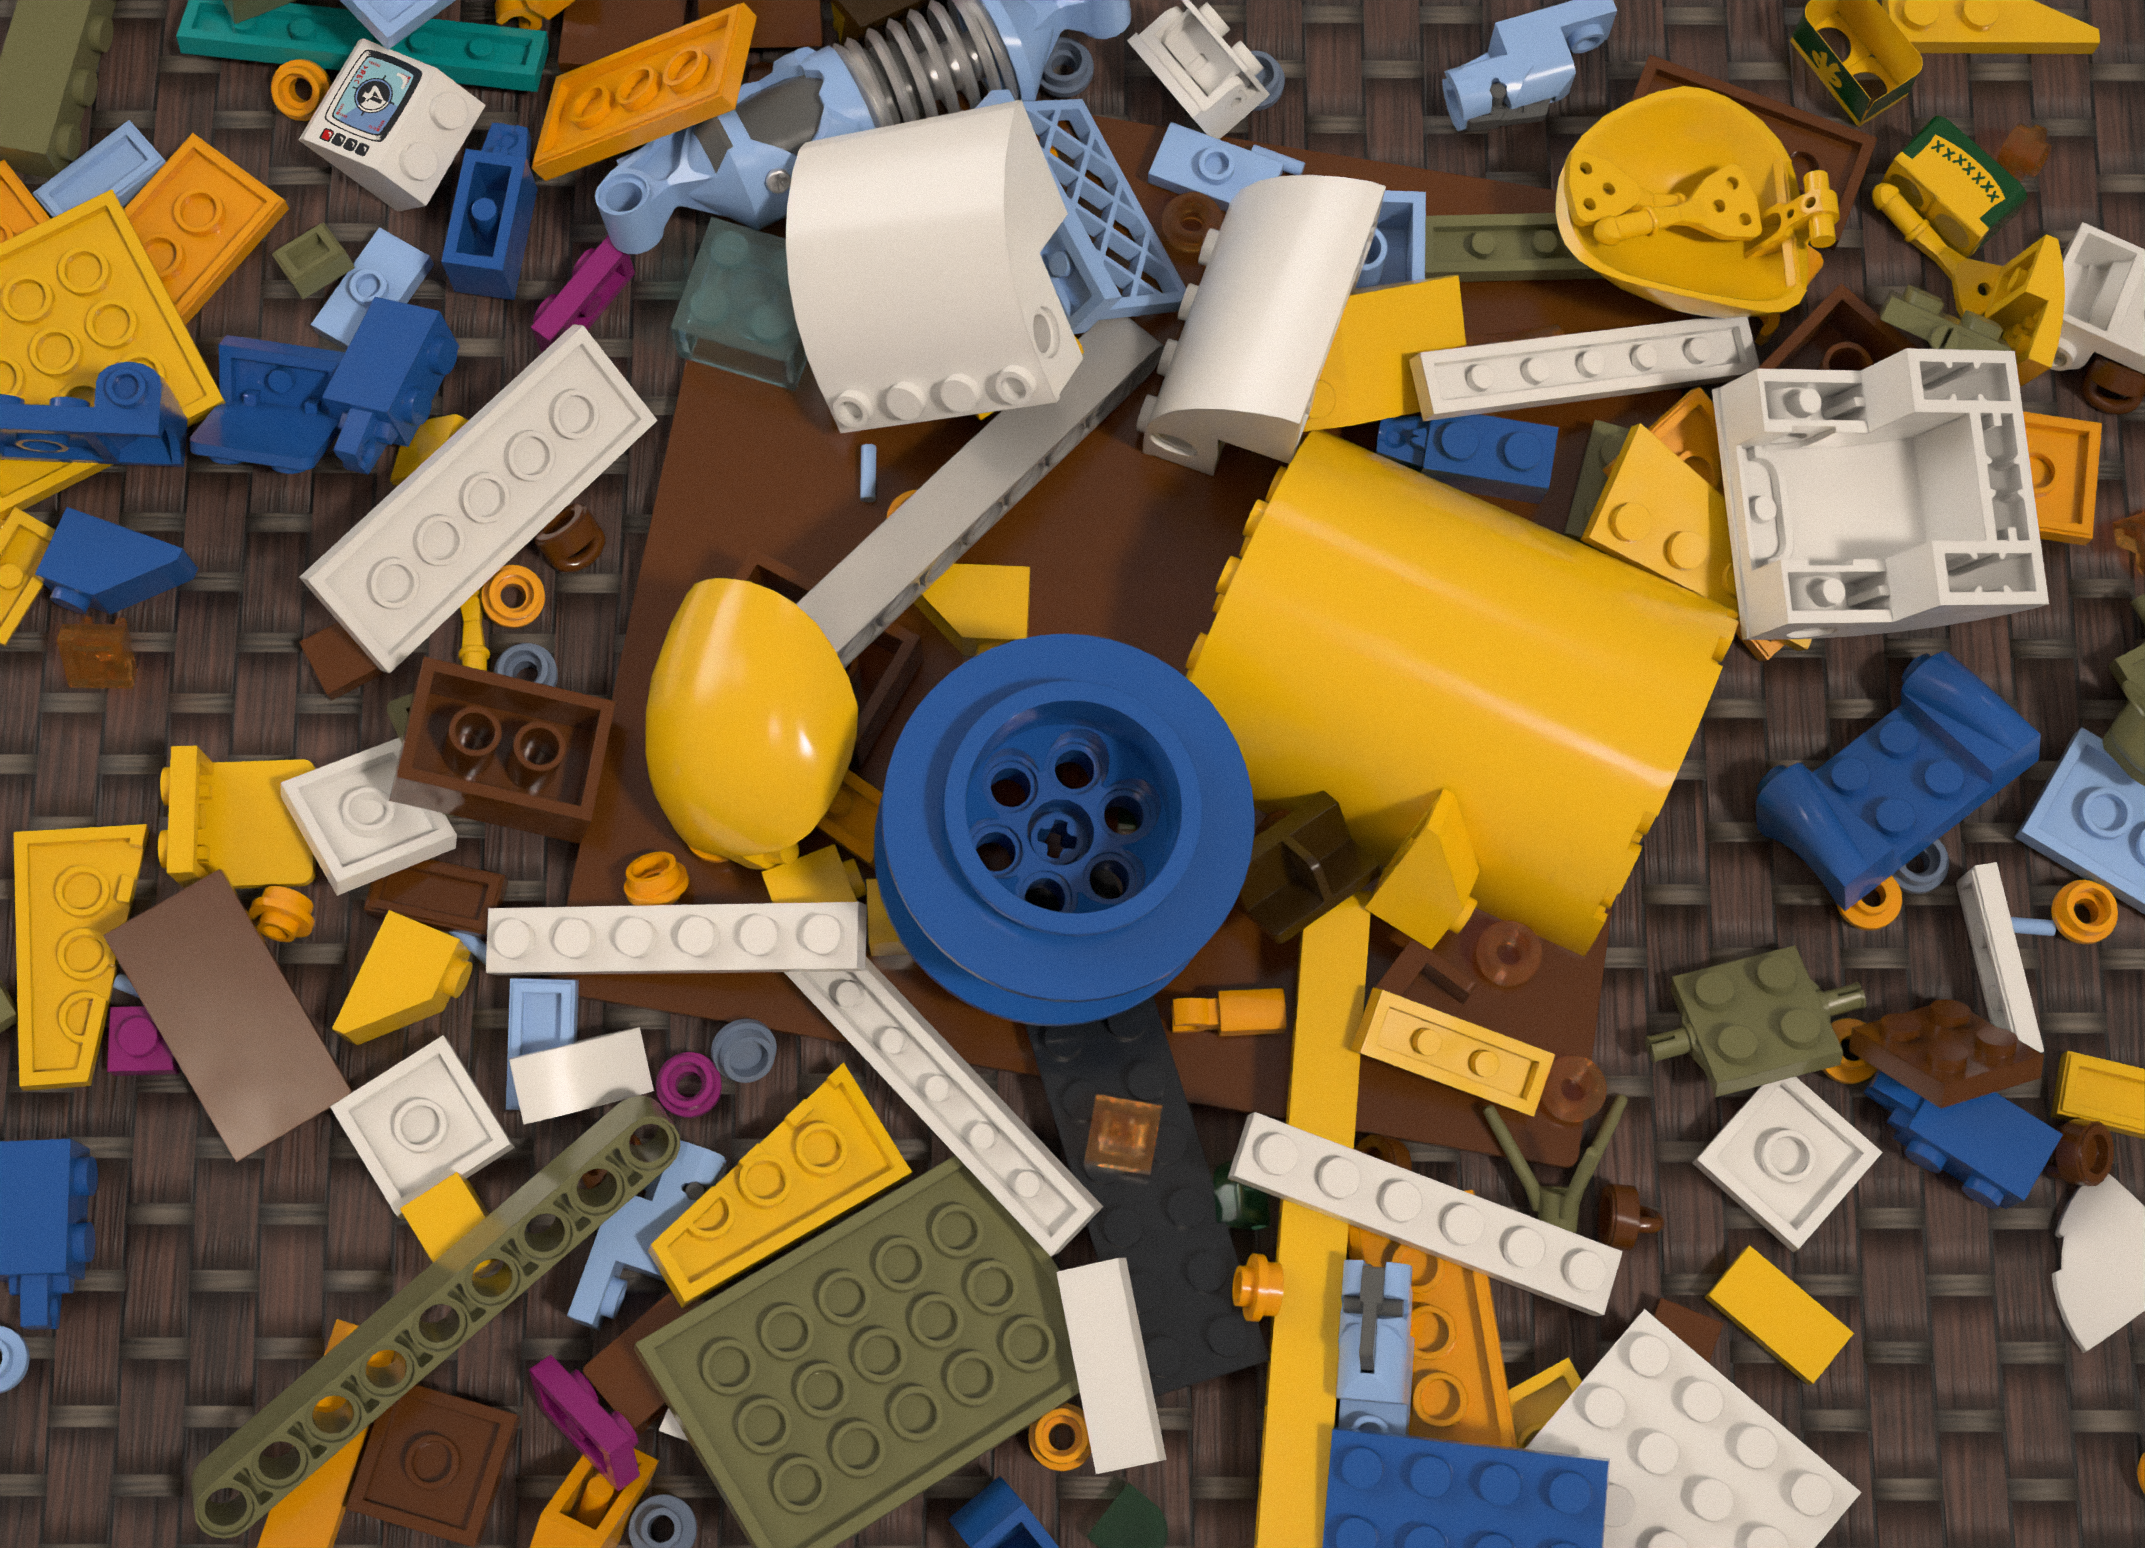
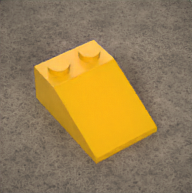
M1459 275L1355 288L1354 292L1351 291L1320 375L1312 409L1303 432L1353 426L1421 412L1409 360L1420 352L1466 347Z

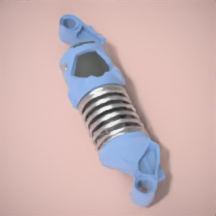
M930 0L927 8L930 27L919 12L912 9L909 10L906 23L911 40L902 25L889 18L885 30L888 40L884 41L877 31L868 28L865 35L867 49L861 47L856 40L847 37L844 47L834 43L833 48L827 46L818 51H814L808 46L792 51L774 61L772 73L757 82L741 85L735 110L648 142L641 149L616 160L618 166L604 178L597 187L595 194L596 203L611 243L618 251L626 254H640L649 251L662 239L664 227L678 206L729 217L756 231L787 217L789 190L798 151L805 142L939 116L935 103L938 99L942 100L949 114L961 112L963 110L959 106L956 91L960 89L969 101L970 109H975L982 101L977 81L980 80L988 92L991 90L1009 89L1015 101H1035L1044 67L1060 33L1063 30L1070 29L1083 32L1095 39L1115 37L1125 31L1130 24V1L948 0L949 16L939 2Z

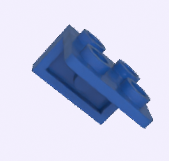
M226 335L219 343V388L226 403L216 406L191 435L190 451L196 455L209 456L213 462L230 465L241 462L271 466L277 472L286 474L301 473L314 468L341 432V429H338L339 423L322 399V396L345 352Z

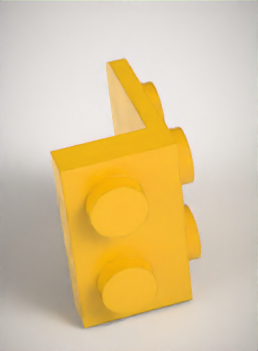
M171 746L170 767L162 769L160 778L161 798L163 804L169 806L168 830H161L158 838V856L161 867L167 869V874L184 889L218 869L224 870L234 889L267 888L269 886L300 887L309 885L316 875V858L281 798V782L315 770L316 767L305 759L212 762L198 746Z

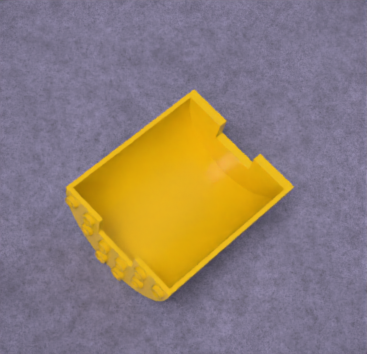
M1312 430L1308 436L1302 434L1294 458L1287 468L1279 467L1265 501L1260 499L1256 501L1242 534L1246 536L1239 553L1242 560L1232 555L1228 559L1215 592L1219 593L1212 612L1217 614L1208 635L1202 632L1199 634L1185 668L1189 669L1186 678L1211 701L1237 741L1247 767L1252 787L1254 808L1281 820L1324 790L1338 801L1351 838L1376 858L1380 865L1385 866L1445 788L1456 795L1480 870L1469 895L1478 901L1475 908L1584 957L1608 916L1605 913L1606 908L1610 909L1617 894L1621 893L1639 857L1642 846L1637 843H1640L1643 835H1647L1656 816L1658 817L1723 668L1718 662H1722L1733 641L1738 625L1737 618L1739 612L1326 431Z

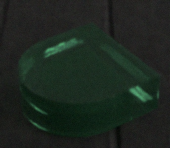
M1233 1160L1220 1163L1216 1167L1213 1177L1217 1223H1226L1227 1226L1247 1231L1269 1227L1270 1215L1267 1193L1228 1179Z
M1128 1483L1086 1537L1099 1548H1164L1167 1541L1168 1527L1162 1511Z

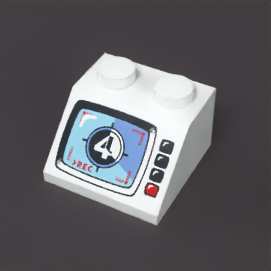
M363 38L357 42L300 136L299 141L397 212L423 207L428 204L486 105L439 69L391 49L387 50L385 47Z

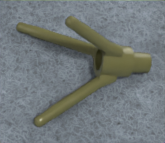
M1618 1094L1615 1097L1568 1187L1540 1186L1493 1105H1486L1483 1108V1114L1490 1124L1495 1137L1526 1190L1532 1210L1538 1212V1220L1573 1233L1577 1232L1580 1202L1628 1102L1625 1095Z

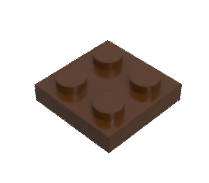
M1949 999L1936 1000L1929 1006L1901 1014H1887L1880 1020L1852 1027L1849 1046L1850 1052L1941 1109L2040 1079L2044 1054L2018 1040L2015 1033L1994 1026L1972 1013L1966 1004Z
M415 1385L375 1419L345 1509L473 1548H479L521 1416Z

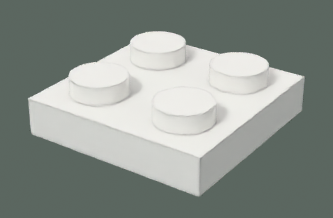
M400 738L281 782V798L337 896L456 848L457 834L445 814L389 801L402 745Z
M444 1035L330 1106L394 1213L401 1220L405 1218L400 1210L401 1207L455 1172L468 1178L515 1148Z
M1792 1077L1759 1086L1693 1161V1164L1787 1248L1795 1252L1805 1243L1883 1152L1797 1077Z

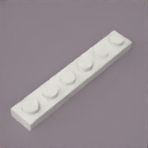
M1709 317L1420 352L1409 360L1423 421L1731 382L1759 367L1748 317Z
M860 902L488 908L486 973L493 975L865 971L867 905Z
M867 957L865 971L784 972L1050 1256L1059 1253L1103 1208L1098 1200Z
M1256 1112L1249 1114L1228 1175V1179L1592 1316L1605 1314L1623 1252Z

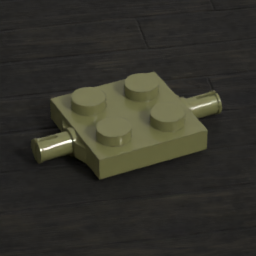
M1909 284L1903 294L1890 289L1880 310V320L1927 340L1932 349L2011 350L2006 339L2000 337L2003 328L2000 327L1999 323L1969 310L1965 311L1961 320L1941 311L1944 305L1943 299Z
M1794 945L1673 976L1670 991L1681 1014V1028L1652 1036L1647 1035L1645 1036V1045L1652 1063L1689 1053L1692 1059L1705 1071L1715 1097L1841 1065L1843 1050L1830 1023L1831 1016L1857 1009H1865L1866 998L1859 982L1822 991L1810 979Z

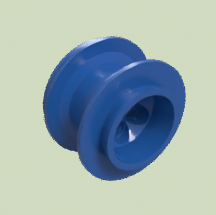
M1079 634L1038 635L1014 640L991 648L953 670L928 693L906 723L894 748L886 774L884 791L879 804L874 831L875 873L880 897L888 919L899 940L913 960L931 979L964 1003L989 1015L1012 1022L1036 1026H1069L1099 1021L1123 1013L1148 1000L1177 977L1197 952L1215 934L1234 906L1246 878L1254 841L1255 811L1247 767L1237 741L1211 701L1180 672L1149 653L1111 639ZM1064 762H1074L1080 765L1087 773L1089 778L1088 785L1080 789H1070L1062 785L1055 774V767ZM1000 780L1014 781L1024 790L1026 801L1015 807L1003 806L992 796L991 786ZM1111 807L1127 809L1136 819L1137 830L1127 835L1113 832L1105 822L1104 811ZM1049 833H1056L1061 836L1060 846L1064 849L1058 858L1047 856L1048 847L1044 842ZM985 843L999 844L1010 855L1011 865L1002 871H990L981 861L976 849ZM1099 870L1111 871L1117 875L1122 883V895L1115 899H1105L1098 896L1091 888L1090 874ZM1035 888H1044L1051 891L1059 902V912L1047 910L1025 901V894Z

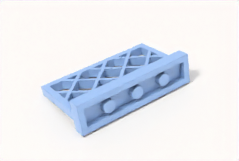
M1009 89L991 90L976 108L1012 102L1015 99ZM1083 99L1022 101L1034 132L1040 137L1039 144L1068 213L1040 254L1073 334L1087 332L1098 320L1179 311L1186 287ZM1069 120L1079 140L1058 127V121ZM1051 145L1075 161L1074 167H1070L1050 153ZM1086 170L1101 178L1107 191L1085 177ZM1060 183L1068 187L1066 193ZM1079 196L1103 211L1101 219L1078 204ZM1114 220L1129 229L1135 242L1113 228ZM1089 235H1091L1092 237L1095 238L1094 245H1093V243H1092V241H1091ZM1107 247L1130 262L1128 270L1106 256ZM1142 271L1157 280L1163 293L1141 279ZM1116 285H1117L1118 287H1120L1121 289H1123V294H1122V296H1121L1120 292L1118 291Z

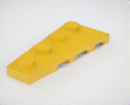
M1641 423L1631 426L1581 537V541L1618 560L1739 612L1725 497ZM1775 639L1796 651L1808 650L1812 639Z
M843 1062L815 1092L795 1107L785 1117L784 1121L761 1143H757L741 1158L738 1164L724 1178L705 1192L651 1243L648 1253L681 1308H684L906 1181L912 1171Z

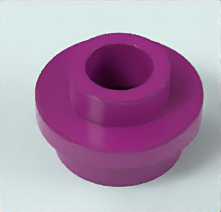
M685 1052L671 1057L661 1067L656 1079V1091L660 1102L670 1113L681 1118H696L706 1114L716 1105L722 1091V1079L720 1072L709 1058L699 1053ZM689 1075L699 1077L702 1086L698 1094L693 1097H684L679 1094L678 1085L684 1077Z

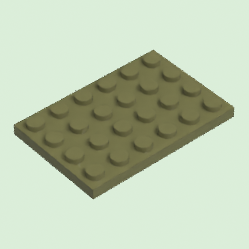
M956 1155L635 1343L634 1351L752 1548H836L1080 1394L1056 1273L1060 1270L1051 1256Z

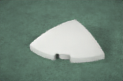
M2110 1174L2097 1186L2080 1185L2075 1190L2062 1212L2055 1232L2059 1239L2064 1237L2061 1270L2052 1273L2053 1289L2063 1321L2083 1353L2105 1340L2145 1311V1206Z

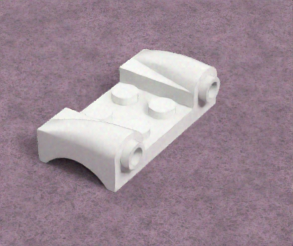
M2082 222L2062 255L2065 278L2064 315L2058 348L2050 369L2056 371L2080 369L2087 363L2091 355L2096 352L2145 374V249Z

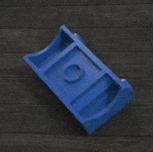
M120 362L106 367L99 373L96 381L94 407H90V403L86 400L73 397H53L50 399L49 405L25 404V400L20 397L0 394V460L184 467L188 419L174 393L160 374L141 363Z
M1941 651L1933 656L1925 653L1914 659L1902 675L1901 680L1904 684L1901 689V705L1813 773L1803 763H1796L1788 768L1785 765H1778L1771 769L1757 786V793L1759 794L1755 803L1757 829L1765 837L1773 838L1794 851L1814 871L1836 904L1844 911L1852 907L2039 760L2041 734L1985 682L1947 651Z

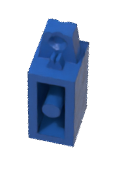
M492 123L481 151L465 149L441 260L454 292L515 300L538 190L530 169L531 136L527 127Z
M374 297L322 396V399L339 423L338 429H341L333 450L336 456L342 460V465L346 470L369 475L387 445H392L393 443L409 447L419 426L428 419L432 400L444 376L452 371L456 363L457 351L460 347L440 311Z
M1481 414L1423 421L1422 416H1397L1381 420L1377 433L1375 453L1463 492L1540 504L1549 490L1559 427Z
M1877 1069L1863 1092L1892 1113L1887 1121L1889 1125L1897 1130L1892 1138L1907 1147L1905 1155L1911 1161L1934 1173H1940L1941 1170L1946 1171L1964 1183L1962 1190L1967 1196L1991 1209H1998L1999 1205L2004 1209H2008L2025 1201L2063 1136L2062 1133L1996 1092L1941 1109Z
M72 1139L0 1141V1281L9 1283L10 1295H20V1326L24 1329H59L62 1294L73 1293L75 1280H85V1262H91L94 1258L96 1245L95 1230L93 1224L87 1222L88 1196H93L97 1190L98 1168L95 1158L89 1156L90 1148Z

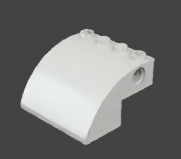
M1022 100L805 142L799 149L792 172L787 203L786 254L789 287L795 319L807 359L840 433L1057 403L1060 399L1059 394L1084 359L1040 254L1068 213Z
M1291 175L1260 180L1241 189L1230 202L1220 231L1210 228L1206 235L1198 263L1206 266L1199 286L1192 283L1188 284L1178 312V319L1186 321L1179 341L1170 338L1167 340L1159 361L1157 374L1165 376L1158 397L1148 394L1141 408L1136 430L1144 432L1143 453L1151 456L1154 455L1212 476L1226 442L1288 464L1291 463L1312 409L1316 387L1351 291L1354 292L1372 244L1386 186L1371 181L1346 177Z
M1906 348L1861 371L1757 368L1720 388L1717 387L1712 390L1742 640L1816 639L1893 633L1976 621L2039 608L2049 604L2015 351Z

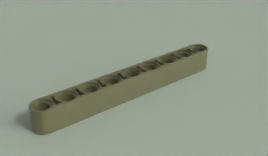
M635 1096L629 1097L616 1105L203 1459L193 1471L190 1481L195 1519L201 1530L211 1537L222 1539L236 1537L248 1530L665 1171L677 1158L680 1149V1136L661 1104L650 1097ZM646 1124L659 1125L657 1134L648 1143L642 1145L629 1144L631 1135L637 1128ZM593 1169L607 1170L605 1179L595 1188L581 1189L577 1187L580 1178L586 1172ZM547 1213L556 1216L554 1223L544 1232L533 1234L525 1231L527 1224L537 1215ZM498 1259L504 1261L502 1268L491 1277L479 1278L473 1276L475 1268L485 1260ZM444 1304L452 1307L449 1314L438 1322L429 1323L420 1320L424 1311L433 1305ZM393 1350L399 1353L395 1361L388 1366L377 1368L367 1364L369 1359L379 1351ZM329 1396H341L346 1399V1402L339 1409L325 1413L314 1409L320 1400ZM282 1441L293 1445L291 1450L281 1457L271 1458L261 1454L267 1446L275 1442ZM233 1488L240 1491L237 1497L229 1502L216 1503L208 1499L213 1492L219 1489Z

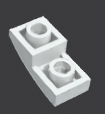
M640 1027L579 1040L573 1044L509 1059L523 1124L594 1108L654 1091Z

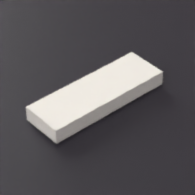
M1997 862L1976 865L1957 880L1956 886L1990 1023L2015 1033L2018 1040L2043 1053L2044 1048Z
M1115 1258L1056 1272L1096 1474L1167 1460L1126 1258Z

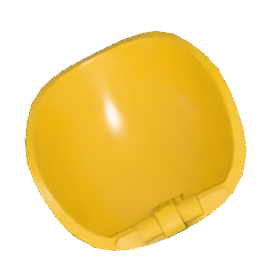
M1681 86L1658 91L1631 101L1603 116L1581 136L1569 155L1574 150L1580 149L1611 161L1636 181L1638 186L1652 193L1669 195L1681 193L1685 197H1690L1698 184L1709 175L1730 163L1737 164L1742 168L1757 197L1762 231L1760 235L1751 241L1720 240L1690 226L1673 225L1660 230L1652 237L1643 235L1620 241L1616 246L1603 245L1594 237L1593 229L1595 225L1580 227L1571 219L1563 189L1565 164L1558 180L1556 193L1558 228L1564 244L1574 256L1618 288L1675 311L1716 318L1756 317L1785 312L1798 305L1807 291L1808 242L1810 241L1811 245L1816 248L1829 247L1836 242L1834 225L1839 221L1840 215L1837 194L1830 190L1828 173L1822 170L1806 173L1803 177L1805 194L1800 196L1792 160L1778 137L1761 119L1745 107L1724 95L1708 89ZM1580 167V170L1584 174H1587L1586 171ZM1727 181V186L1733 189L1732 183ZM1603 188L1604 192L1609 195V192ZM1584 203L1586 209L1590 210V207ZM1630 210V211L1626 212L1625 214H1629V213H1633V212H1637V211H1631V210ZM1739 217L1740 223L1746 225L1745 220Z
M714 578L695 583L686 594L670 625L651 677L646 709L645 754L652 789L661 808L675 831L690 847L705 853L724 856L750 869L768 870L781 864H793L799 856L797 842L810 834L829 810L851 762L857 737L858 706L850 679L835 649L818 624L794 602L774 590L750 581Z

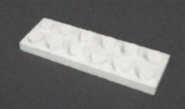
M573 324L299 578L376 666L384 672L391 673L658 420L583 325Z

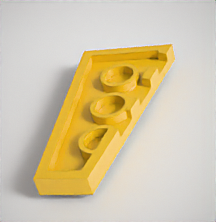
M147 824L14 832L19 1086L23 1091L91 1086L114 988L113 984L119 966L117 958L103 935L129 921L150 831Z

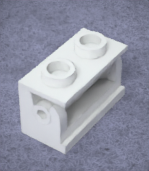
M1181 0L1188 8L1184 13L1178 6L1170 8L1139 35L1135 33L1127 41L1207 135L1220 140L1270 95L1255 77L1264 67L1241 40L1232 48L1225 42L1222 37L1230 31V28L1208 2L1197 9L1190 0Z

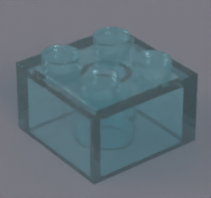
M711 217L670 327L679 357L796 391L807 356L796 323L789 287L785 238Z

